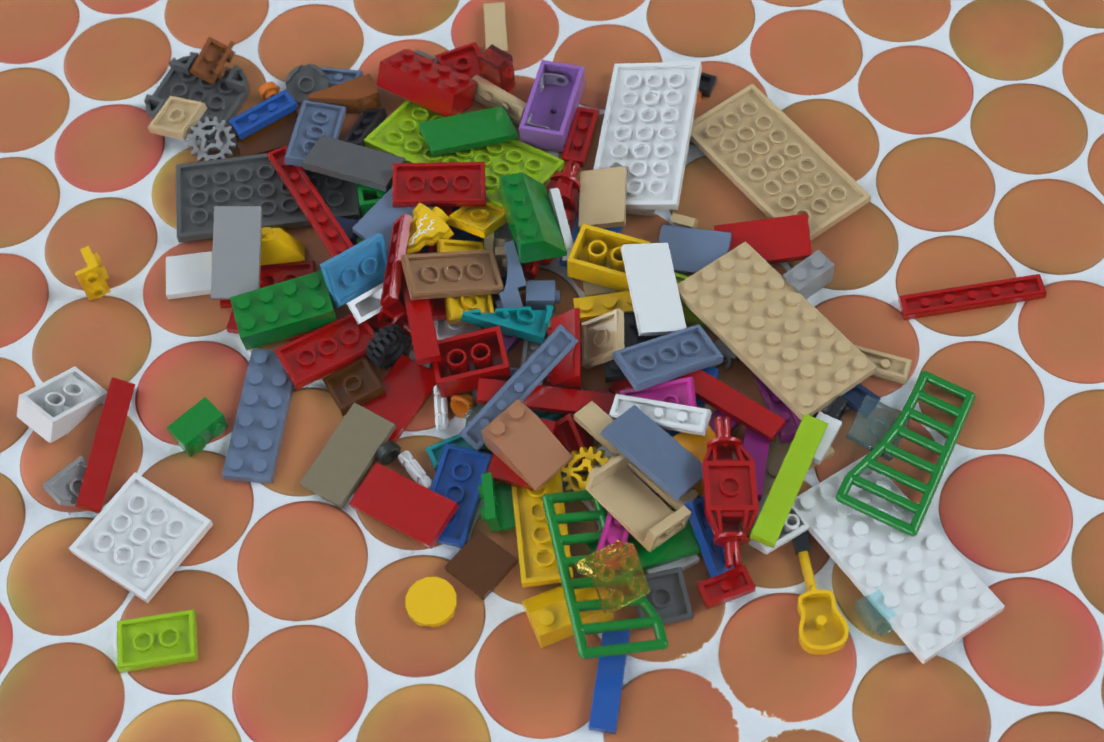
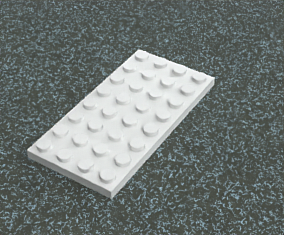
M701 61L614 64L593 170L626 166V210H678L702 70Z
M863 456L797 496L793 505L810 526L808 531L919 661L924 664L1002 612L1005 606L926 518H924L918 534L912 537L836 500V494L845 475L865 457ZM867 468L859 475L872 483L907 498L890 478ZM855 485L851 486L848 493L849 496L908 524L911 523L914 513Z

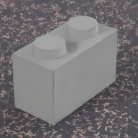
M817 250L786 272L783 278L798 293L808 299L833 280L835 264L821 251Z

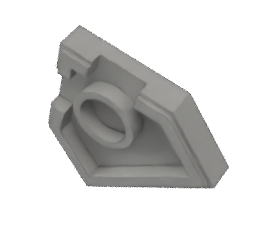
M82 456L78 457L46 481L42 488L59 505L75 506L87 461Z

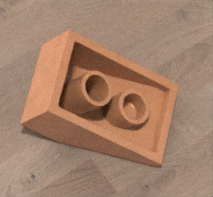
M519 399L481 430L485 446L536 492L573 459V456L538 416Z

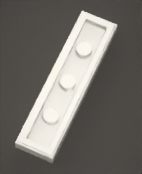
M616 394L609 416L615 420L633 405H636L662 429L705 436L712 413L710 409Z

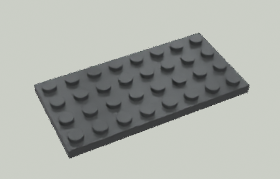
M267 153L176 165L178 242L213 238L214 206H261L263 208L262 228L289 229L311 226L268 160ZM303 169L334 216L346 219H360L356 183Z

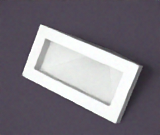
M383 283L347 303L358 324L380 312L383 307L380 304Z

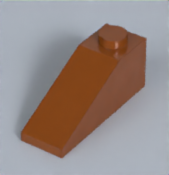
M370 74L307 95L309 101L347 107L346 113L361 114L367 109L381 107L378 91Z

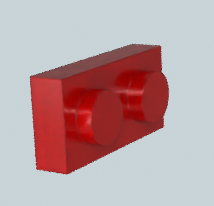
M745 565L697 583L698 592L706 609L753 593L756 589Z

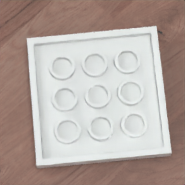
M135 472L69 547V550L146 603H149L209 531L213 523L207 517Z

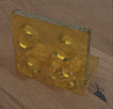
M616 541L574 563L578 573L589 575L592 578L602 609L607 615L650 593L633 543Z

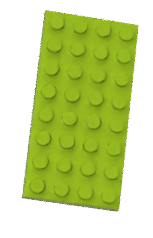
M406 100L364 139L367 148L405 158V163L485 162L486 203L503 208L499 196V176L522 172L546 186L550 182L551 176L559 173L564 168L565 163L564 160L520 140L432 157L418 129V122L443 118L445 116L410 100Z

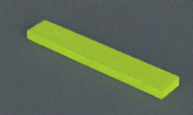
M804 414L749 538L771 548L775 547L828 423Z

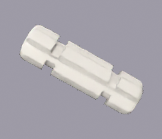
M436 384L433 387L435 425L438 430L448 429L447 397L441 398Z
M407 450L400 453L398 461L406 468L405 470L416 483L430 489L433 482L432 479L426 475L427 473L416 459H413L412 454Z

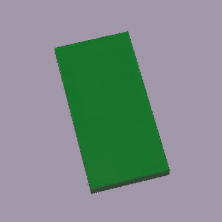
M503 106L418 122V129L432 157L518 140V132Z
M688 521L684 529L651 552L629 533L623 558L633 575L700 553V548ZM599 542L586 543L590 554L596 553ZM598 564L594 565L598 576L620 574L618 570Z

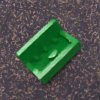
M492 473L481 474L482 484H478L480 499H484V506L480 507L482 521L487 522L491 533L515 529L511 485L504 483L496 484Z

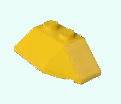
M262 228L261 265L305 261V244L282 228Z

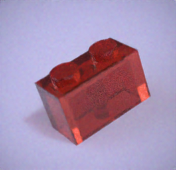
M491 44L478 57L480 77L509 93L515 87L513 57Z

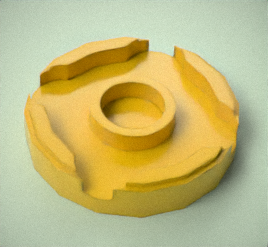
M425 577L416 581L409 588L405 597V607L410 619L417 625L437 628L446 624L454 616L457 607V595L453 586L445 579Z

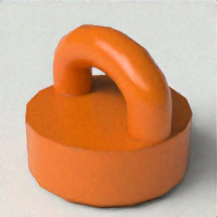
M460 393L451 396V411L456 417L466 418L473 414L475 403L471 395Z

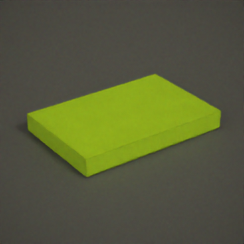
M194 609L117 621V668L120 673L198 661L197 618Z

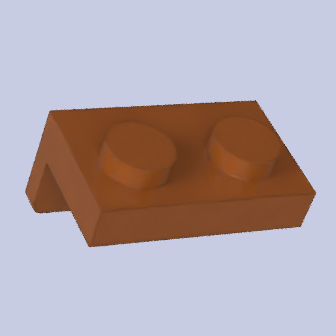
M208 37L190 73L214 85L217 78L222 79L227 69L224 67L225 62H231L235 51L232 50L235 43L231 41L226 46Z

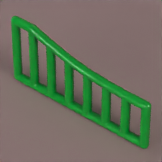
M922 371L892 427L882 440L845 475L836 494V500L909 536H916L973 405L975 394L932 373ZM926 383H930L963 398L961 407L958 408L923 392ZM918 400L956 417L952 427L914 410ZM910 418L948 436L944 446L904 428L907 420ZM897 436H900L940 456L935 465L891 443ZM885 452L930 473L931 477L928 484H925L876 461V459ZM869 468L922 493V498L919 504L859 475ZM855 485L914 513L911 523L908 524L849 496L848 493L851 486Z
M587 490L543 495L542 503L579 657L581 659L667 649L669 643L663 621L637 584L623 556L618 570L620 574L571 579L569 567L596 565L593 563L595 554L566 557L564 546L599 542L608 515L606 509ZM593 500L596 509L594 511L556 514L554 503ZM599 520L602 531L561 535L558 524ZM626 584L632 593L630 596L577 601L574 589ZM640 605L647 617L582 624L580 612ZM653 627L656 640L588 647L585 635Z

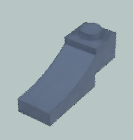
M514 240L504 243L507 280L504 291L499 292V300L495 301L497 308L523 307L519 292L526 290L527 285Z

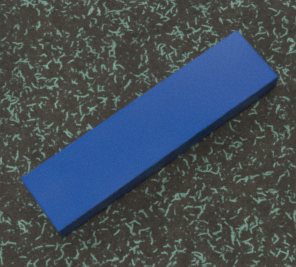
M630 630L603 633L601 646L629 643ZM627 654L599 657L588 727L590 731L616 734Z

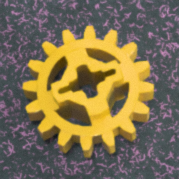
M580 447V453L572 451L573 459L568 463L567 468L561 469V471L567 473V476L562 478V481L569 483L565 488L566 491L586 490L589 478L588 475L581 473V471L588 470V472H591L595 467L599 466V463L601 466L605 465L611 457L604 458L605 451L599 450L597 452L596 447H589V449ZM583 459L582 464L576 467L579 461Z

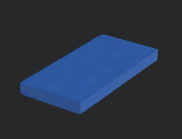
M445 443L430 490L456 502L459 507L436 542L462 548L467 543L481 500L478 484H482L481 474L487 473L493 454Z

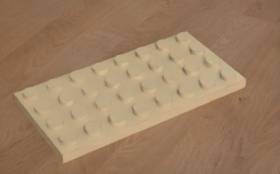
M753 83L693 120L690 140L768 218L807 213L810 240H813L871 200V195Z
M746 241L677 284L680 300L801 421L804 414L813 416L835 401L838 396H842L876 372L877 366L806 298L798 293Z

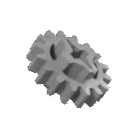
M205 117L204 123L197 120V128L194 126L190 127L194 133L187 134L188 139L192 140V142L187 143V146L194 148L190 153L192 156L198 155V162L203 161V159L205 161L225 159L227 154L233 156L230 148H236V144L232 142V140L236 139V135L230 134L233 129L231 126L226 127L227 122L225 120L219 123L217 117H214L213 121ZM213 127L212 130H204L206 128ZM223 133H225L226 135V145L222 142L221 139L223 137ZM198 138H200V140H202V145L200 146V148H201L200 150H199L198 145H197V139H198ZM215 138L216 143L209 144L207 140ZM217 151L220 152V153L215 154V155H210L212 152H217Z

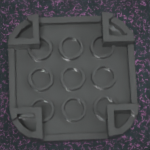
M190 52V56H185L178 60L174 57L169 62L171 69L153 95H146L144 100L146 112L152 122L170 96L205 103L207 110L200 118L202 123L205 122V117H208L210 121L217 117L219 123L225 120L227 122L226 127L230 125L228 120L237 115L248 98L250 92L248 79L243 73L242 68L235 65L233 69L226 67L227 69L222 79L217 78L214 85L190 73L198 53ZM209 127V128H206V129H204V130H205V131H207V130H212L213 127Z

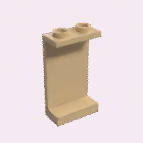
M616 454L602 467L597 466L589 473L586 490L639 543L651 552L684 529L692 512L685 505L673 512L626 466L629 459L623 454L619 456Z

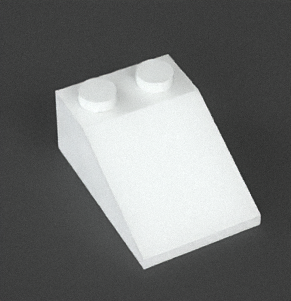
M74 366L20 394L17 417L46 441L52 443L70 433L106 398L107 391Z

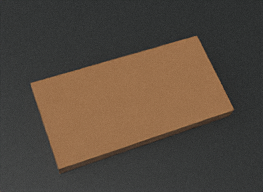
M493 249L408 254L401 257L411 300L499 294V292L504 291Z

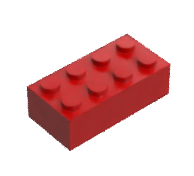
M403 49L380 61L376 85L448 117L457 115L473 105L477 81L471 79L466 74H459L451 70L448 66L439 65L430 58L421 57L412 50Z

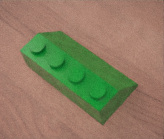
M522 172L499 176V196L520 263L567 256V250L545 185Z

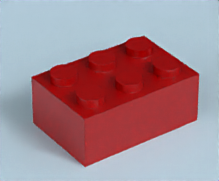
M500 326L437 340L442 361L432 362L441 398L477 390L479 378L508 381L512 377Z

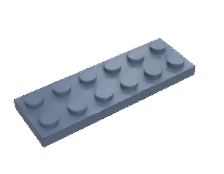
M252 348L222 473L224 480L273 483L294 389L293 383L277 359L274 350Z

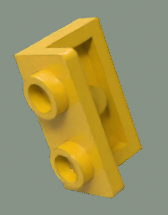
M89 246L80 249L88 267L76 271L75 274L88 300L92 301L111 292L106 282L109 276L98 253L93 254Z

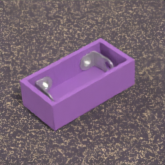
M541 60L519 126L520 141L536 148L564 152L575 112L585 87V67Z

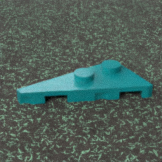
M546 305L545 310H532L531 306L495 308L494 313H481L480 309L463 311L461 321L484 328L500 326L501 333L542 344L554 306Z

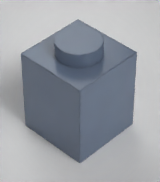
M555 280L527 281L526 306H531L532 310H545L546 305L554 306L553 313H556V304L561 302L560 290H556Z

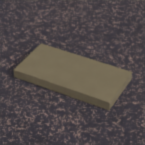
M354 402L299 484L317 496L343 509L376 459V452L388 441L396 429L395 424Z

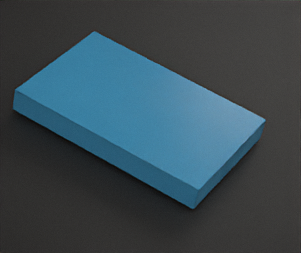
M377 233L320 264L333 306L338 308L384 282L388 251L382 234Z

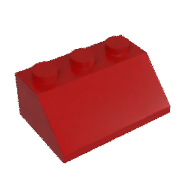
M574 308L552 318V327H547V338L561 324L579 340L547 375V386L582 390V326L580 308Z

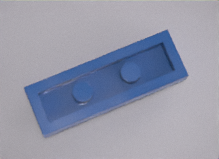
M285 89L228 121L234 132L242 140L297 110L298 106Z
M704 496L683 503L692 512L689 520L710 577L731 570L725 568L724 547L717 546L713 542L714 534L705 515Z

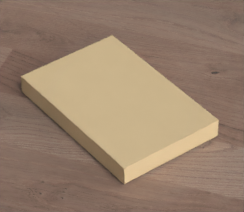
M626 166L581 171L579 230L583 223L602 229L626 226Z

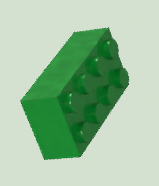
M322 270L230 297L240 339L246 351L314 331L337 320Z

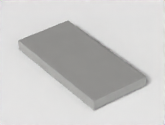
M214 206L211 276L212 300H230L232 296L260 289L263 211L261 206Z

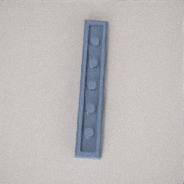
M560 324L466 425L459 435L478 451L484 444L481 430L517 399L523 402L579 340Z

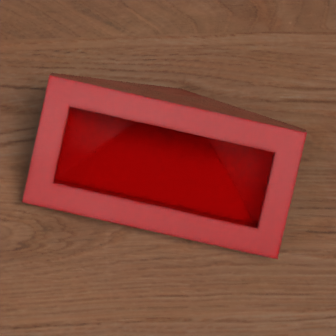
M572 413L556 421L557 428L554 435L570 454L572 451L580 453V447H586L587 449L593 447L594 437L574 420ZM583 459L579 461L577 466L582 463Z

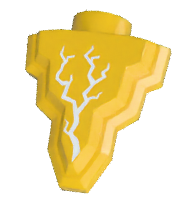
M419 203L412 211L414 217L410 224L406 255L417 253L424 246H434L438 239H450L454 235L446 224L449 220L448 216L440 208L435 206L431 210L424 204Z

